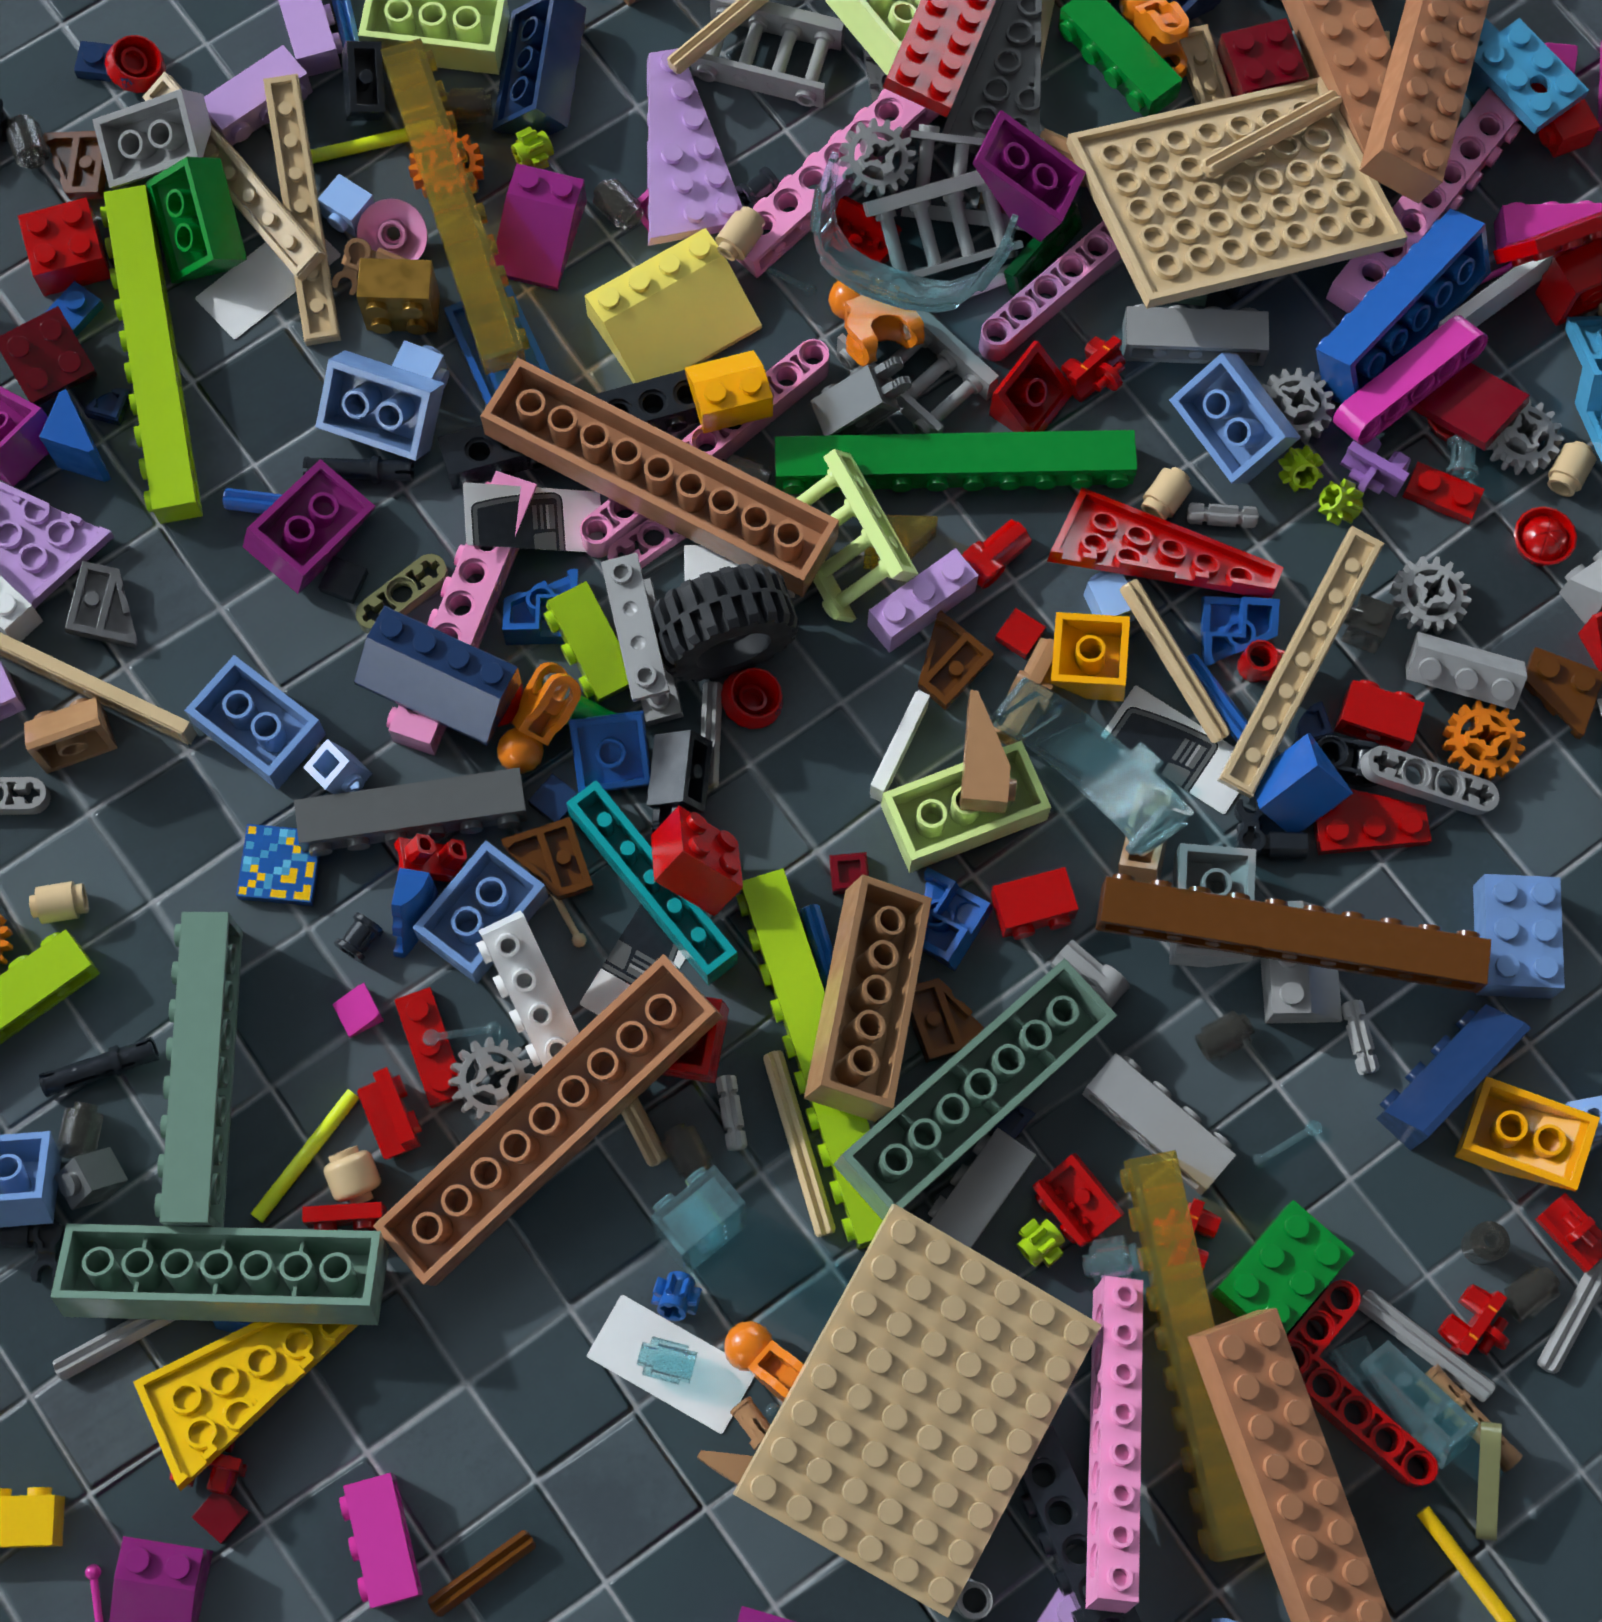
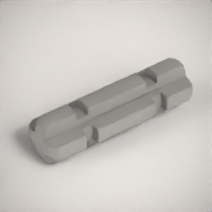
M1192 502L1187 508V522L1190 524L1202 525V521H1206L1207 525L1236 527V524H1241V527L1254 528L1258 523V508L1253 506H1243V509H1239L1238 505L1209 504V507H1204V503Z
M1361 1000L1347 1001L1342 1005L1341 1010L1344 1020H1348L1346 1029L1353 1055H1357V1060H1355L1357 1072L1360 1075L1375 1073L1379 1070L1380 1066L1377 1055L1372 1053L1375 1047L1368 1020L1363 1018L1366 1014L1363 1002Z
M723 1075L716 1079L718 1095H721L719 1104L724 1131H727V1134H725L726 1146L728 1151L743 1150L747 1148L746 1132L742 1131L744 1120L740 1097L736 1095V1092H738L737 1079L735 1075Z

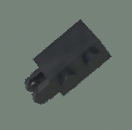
M692 730L655 735L651 755L650 781L647 790V806L653 808V824L651 825L653 832L678 806L691 813H705L713 741Z

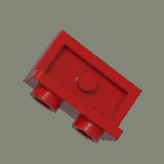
M846 195L842 196L839 199L835 214L818 229L815 241L826 246L830 251L852 261L861 269L875 274L890 259L880 221L876 222L875 215L866 217L862 204ZM896 224L898 236L900 237L902 228Z
M385 1067L373 1072L376 1082L359 1088L357 1093L381 1154L385 1160H389L420 1147L421 1144L417 1133L422 1132V1128L415 1111L407 1112L402 1098L407 1097L408 1093L400 1074L393 1077L390 1070Z
M1076 1152L1066 1158L1043 1179L1038 1180L1032 1185L1033 1189L1037 1192L1035 1198L1039 1205L1046 1212L1054 1213L1062 1223L1060 1229L1064 1236L1071 1243H1078L1080 1247L1091 1243L1125 1214Z

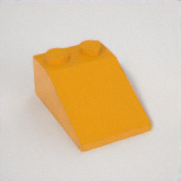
M1486 1076L1477 1087L1454 1157L1495 1172L1576 1192L1600 1117Z

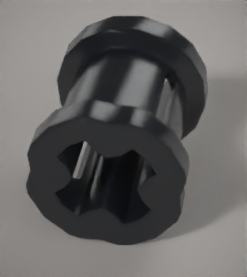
M764 166L759 170V175L746 184L740 183L737 185L736 191L744 206L753 209L754 205L761 198L772 194L778 188L780 182L776 175L768 167Z
M356 912L353 916V924L342 939H336L334 945L352 959L362 963L365 959L364 952L376 936L381 937L384 931L374 921Z

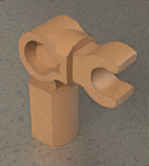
M353 238L345 245L344 256L341 261L344 268L333 277L332 287L338 288L341 279L349 278L352 282L349 294L354 296L357 293L360 258H406L380 247L377 251H374L364 239Z

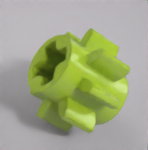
M531 126L515 133L518 140L511 145V149L516 162L539 169L549 167L547 160H549L550 156L554 155V149L547 134L543 130L537 133L535 129L532 130Z
M1305 445L1303 449L1290 447L1289 452L1286 453L1284 458L1278 460L1284 469L1279 472L1278 476L1283 484L1289 482L1294 492L1299 488L1311 490L1318 478H1323L1324 476L1318 468L1324 461L1318 453L1313 454L1308 445Z
M1345 478L1341 481L1340 485L1330 481L1329 485L1319 495L1321 507L1318 511L1327 516V521L1339 526L1342 520L1351 524L1353 519L1358 517L1363 510L1361 498L1364 492L1356 489V484Z
M1033 1218L1018 1232L1023 1239L1016 1245L1026 1260L1034 1267L1043 1261L1049 1268L1064 1254L1059 1247L1065 1243V1239L1056 1226L1048 1219H1045L1039 1225Z

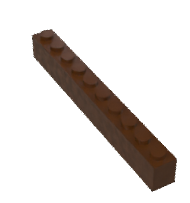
M1113 874L1112 877L1106 876L1101 887L1096 923L1097 931L1478 993L1488 984L1492 939L1480 938V934L1474 931L1460 930L1456 933L1441 931L1442 928L1433 924H1420L1418 927L1403 925V921L1396 918H1381L1379 921L1364 919L1365 915L1359 912L1345 911L1340 915L1328 913L1326 908L1317 905H1305L1303 908L1288 906V902L1284 900L1266 899L1265 902L1250 900V896L1237 892H1231L1224 896L1212 894L1211 889L1201 886H1191L1189 889L1173 887V883L1165 880H1152L1150 883L1135 881V877L1128 874Z

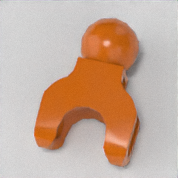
M1120 0L1119 8L1122 17L1134 25V29L1163 59L1170 57L1176 65L1173 68L1174 71L1183 78L1187 74L1188 58L1181 46L1180 40L1189 35V18L1179 3L1175 1L1168 3L1167 0Z
M856 276L842 277L833 284L828 298L829 305L837 317L845 320L844 327L848 333L846 352L859 365L866 366L877 361L876 353L879 341H895L906 349L924 343V322L908 302L883 297L876 290L871 291L869 285Z
M554 662L541 664L525 687L518 711L511 722L515 728L508 730L500 738L497 747L498 759L506 769L520 768L521 774L534 770L542 761L544 753L543 744L549 745L553 736L568 722L581 697V688L578 682L568 675L566 670L559 664ZM556 673L551 675L543 685V679L546 675ZM568 688H570L569 696L567 699H564Z
M740 1322L729 1330L725 1338L724 1351L729 1363L740 1371H750L761 1384L783 1403L804 1364L774 1342L772 1334L765 1326L758 1322Z

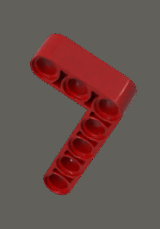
M1347 1280L1334 1281L1322 1291L1286 1334L1292 1351L1298 1356V1368L1312 1406L1399 1483L1412 1488L1430 1484L1438 1474V1463L1433 1454L1319 1357L1356 1312L1361 1302L1359 1289L1353 1283ZM1333 1290L1341 1291L1347 1297L1348 1303L1345 1310H1340L1332 1304L1331 1293ZM1308 1320H1315L1321 1324L1323 1328L1321 1340H1315L1308 1335L1306 1331ZM1316 1376L1325 1378L1329 1383L1330 1392L1327 1397H1321L1315 1393L1313 1380ZM1347 1403H1353L1360 1409L1361 1419L1357 1425L1348 1422L1345 1418L1344 1408ZM1379 1430L1386 1431L1392 1438V1447L1388 1452L1381 1450L1377 1446L1376 1434ZM1412 1457L1419 1459L1423 1464L1424 1473L1420 1479H1415L1408 1471V1462Z

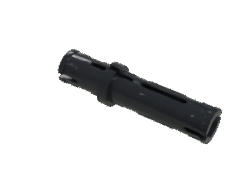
M372 456L371 459L304 457L303 468H307V471L321 459L344 480H371L372 484H381L382 481L413 482L414 471H410L411 468H414V461L412 459L387 460L382 459L381 456Z
M152 1037L120 1048L118 1045L109 1047L108 1052L40 1073V1086L44 1095L50 1097L107 1076L116 1074L119 1077L125 1075L127 1070L158 1061L159 1052Z

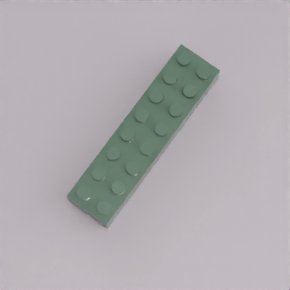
M182 912L181 924L175 925L174 942L175 946L179 947L178 961H174L172 964L171 978L172 983L176 985V998L171 999L169 1003V1020L174 1023L173 1037H168L166 1042V1058L168 1061H171L170 1076H165L163 1082L164 1099H168L167 1115H162L160 1122V1134L162 1138H165L164 1154H159L157 1163L158 1176L163 1178L162 1193L156 1194L154 1205L155 1216L160 1217L159 1222L164 1226L224 1227L243 938L242 929L229 912Z
M1064 958L848 1148L833 1165L882 1220L892 1204H896L904 1209L1117 1016L1116 1013Z
M66 1224L51 1299L63 1317L378 1325L389 1251L381 1231Z

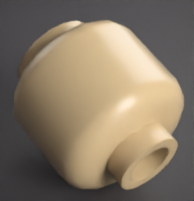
M356 1145L328 1157L330 1163L324 1167L323 1173L331 1194L336 1201L344 1202L349 1200L350 1204L364 1203L374 1198L371 1191L380 1185L381 1177L369 1151H359Z

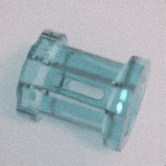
M1458 435L1451 436L1447 440V448L1450 450V465L1446 468V473L1462 480L1476 478L1479 474V468L1475 465L1476 450L1479 447Z

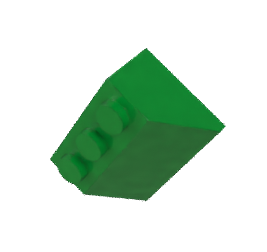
M187 156L146 181L172 283L185 282L226 272L247 260L221 158Z

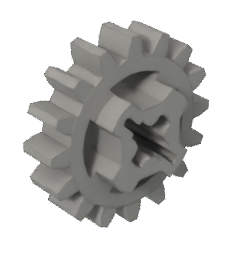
M872 118L868 128L862 122H859L856 126V133L851 130L847 132L845 139L848 143H842L839 151L845 155L840 157L838 166L847 167L842 178L844 180L852 177L854 182L851 189L853 191L862 186L864 187L863 193L865 197L870 194L871 190H876L877 197L882 198L885 194V189L891 194H895L898 190L897 183L905 186L909 178L906 174H911L915 168L908 161L913 160L916 152L907 150L912 139L910 137L904 139L900 137L903 129L901 126L893 131L890 129V120H886L883 126H878L876 118ZM859 143L862 156L855 161L854 152ZM872 154L875 157L885 156L882 162H880L878 159L874 161H869ZM898 156L899 167L897 172L894 173L893 170L895 168L892 164V160H894L895 157Z
M1297 368L1294 375H1290L1286 369H1282L1279 378L1272 374L1268 379L1267 385L1262 384V387L1300 435L1301 441L1304 444H1308L1311 434L1319 438L1324 430L1323 428H1328L1332 420L1330 416H1332L1335 410V405L1330 403L1334 394L1332 391H1323L1326 385L1325 380L1318 383L1313 381L1315 373L1312 371L1307 377L1302 376L1301 368Z
M1529 398L1528 405L1486 449H1493L1494 451L1490 458L1492 462L1498 459L1503 461L1501 465L1502 470H1506L1511 465L1514 466L1515 475H1519L1523 468H1526L1529 474L1532 475L1538 466L1543 470L1547 468L1551 460H1554L1559 453L1558 447L1563 441V436L1557 435L1562 425L1561 423L1551 422L1555 415L1554 411L1546 414L1542 412L1544 403L1540 402L1536 407H1532ZM1544 441V448L1538 452L1537 449L1540 442Z
M1422 556L1416 565L1409 561L1403 568L1404 571H1398L1393 579L1396 583H1393L1389 589V593L1395 595L1390 602V607L1400 608L1396 619L1401 620L1406 617L1409 620L1407 629L1410 630L1415 625L1420 626L1421 633H1426L1429 628H1433L1434 633L1440 635L1444 626L1451 631L1457 624V620L1461 621L1467 613L1464 608H1467L1471 603V598L1464 595L1467 594L1471 586L1470 584L1460 583L1464 576L1463 571L1456 574L1451 571L1454 563L1450 561L1445 567L1441 566L1440 557L1436 556L1433 562L1428 564L1426 558ZM1435 588L1434 597L1430 598L1428 603H1425L1427 593H1430Z
M488 1037L484 1047H481L475 1040L470 1044L471 1054L463 1049L458 1053L463 1063H453L450 1067L452 1071L458 1073L457 1077L451 1078L448 1081V1085L458 1086L459 1090L452 1096L453 1101L464 1100L465 1104L461 1109L463 1113L471 1108L474 1109V1120H480L484 1113L488 1114L489 1118L509 1099L507 1085L511 1078L516 1076L514 1094L533 1076V1074L524 1072V1068L531 1063L530 1060L520 1061L517 1058L521 1052L520 1047L515 1048L512 1052L507 1050L508 1040L506 1039L499 1046H494L493 1038ZM491 1055L499 1056L508 1063L503 1065L495 1062ZM473 1061L476 1073L474 1079L466 1083L467 1070ZM487 1071L491 1076L506 1073L495 1084V1088L492 1084H484L477 1087L487 1076ZM481 1095L489 1098L491 1104L494 1105L483 1104L476 1100L474 1096Z

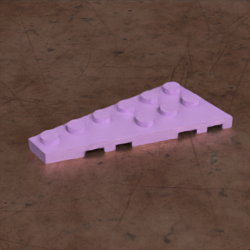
M678 48L651 52L647 58L648 246L683 240L704 228L710 234L719 233L735 211H740L743 207L689 67L681 74H675L668 66V56Z
M0 481V575L35 609L81 567L82 561L87 562L114 538V535L110 530L89 524L79 516L72 513L67 514L39 498Z

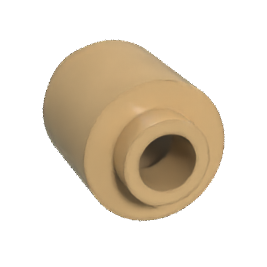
M743 206L740 211H735L715 238L718 252L730 261H735V259L744 260L763 234L762 228L765 225L763 217L747 206Z
M1580 441L1564 444L1548 473V487L1555 493L1565 497H1571L1575 492L1580 491L1597 460L1592 448Z
M1176 467L1171 469L1163 468L1143 495L1142 510L1164 520L1168 517H1173L1192 490L1189 476Z
M73 881L39 886L35 887V895L29 896L31 915L33 918L39 917L41 924L80 918V914L89 912L88 896L83 883L75 884Z

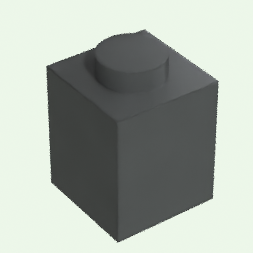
M111 1147L73 1157L54 1176L71 1210L108 1200L128 1181Z

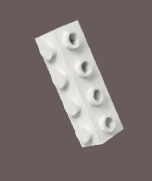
M518 911L478 930L483 940L476 943L485 964L493 961L499 975L493 977V981L502 999L509 996L515 1007L514 1010L509 1012V1015L518 1033L525 1030L531 1041V1044L525 1046L534 1067L539 1065L543 1067L579 1032L525 916L521 911Z

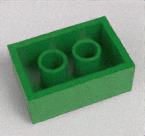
M1292 1200L1282 1209L1211 1294L1237 1317L1256 1310L1277 1308L1287 1334L1354 1255V1252L1296 1201Z

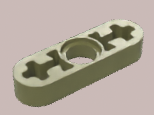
M435 554L423 555L364 599L356 609V619L360 628L369 634L375 621L372 619L368 620L367 612L372 610L373 613L380 614L384 607L382 600L385 598L391 609L407 615L440 590L448 576L444 560ZM427 567L432 570L436 569L438 576L432 578L430 575L426 576L424 569ZM412 577L416 578L417 583L420 581L421 590H418L416 583L411 579ZM406 586L413 591L411 598L402 603L393 600L392 594L394 590L398 587Z
M1481 1422L1476 1539L1497 1541L1502 1423Z

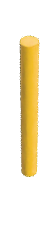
M1430 1506L1417 1513L1416 1516L1497 1622H1517Z

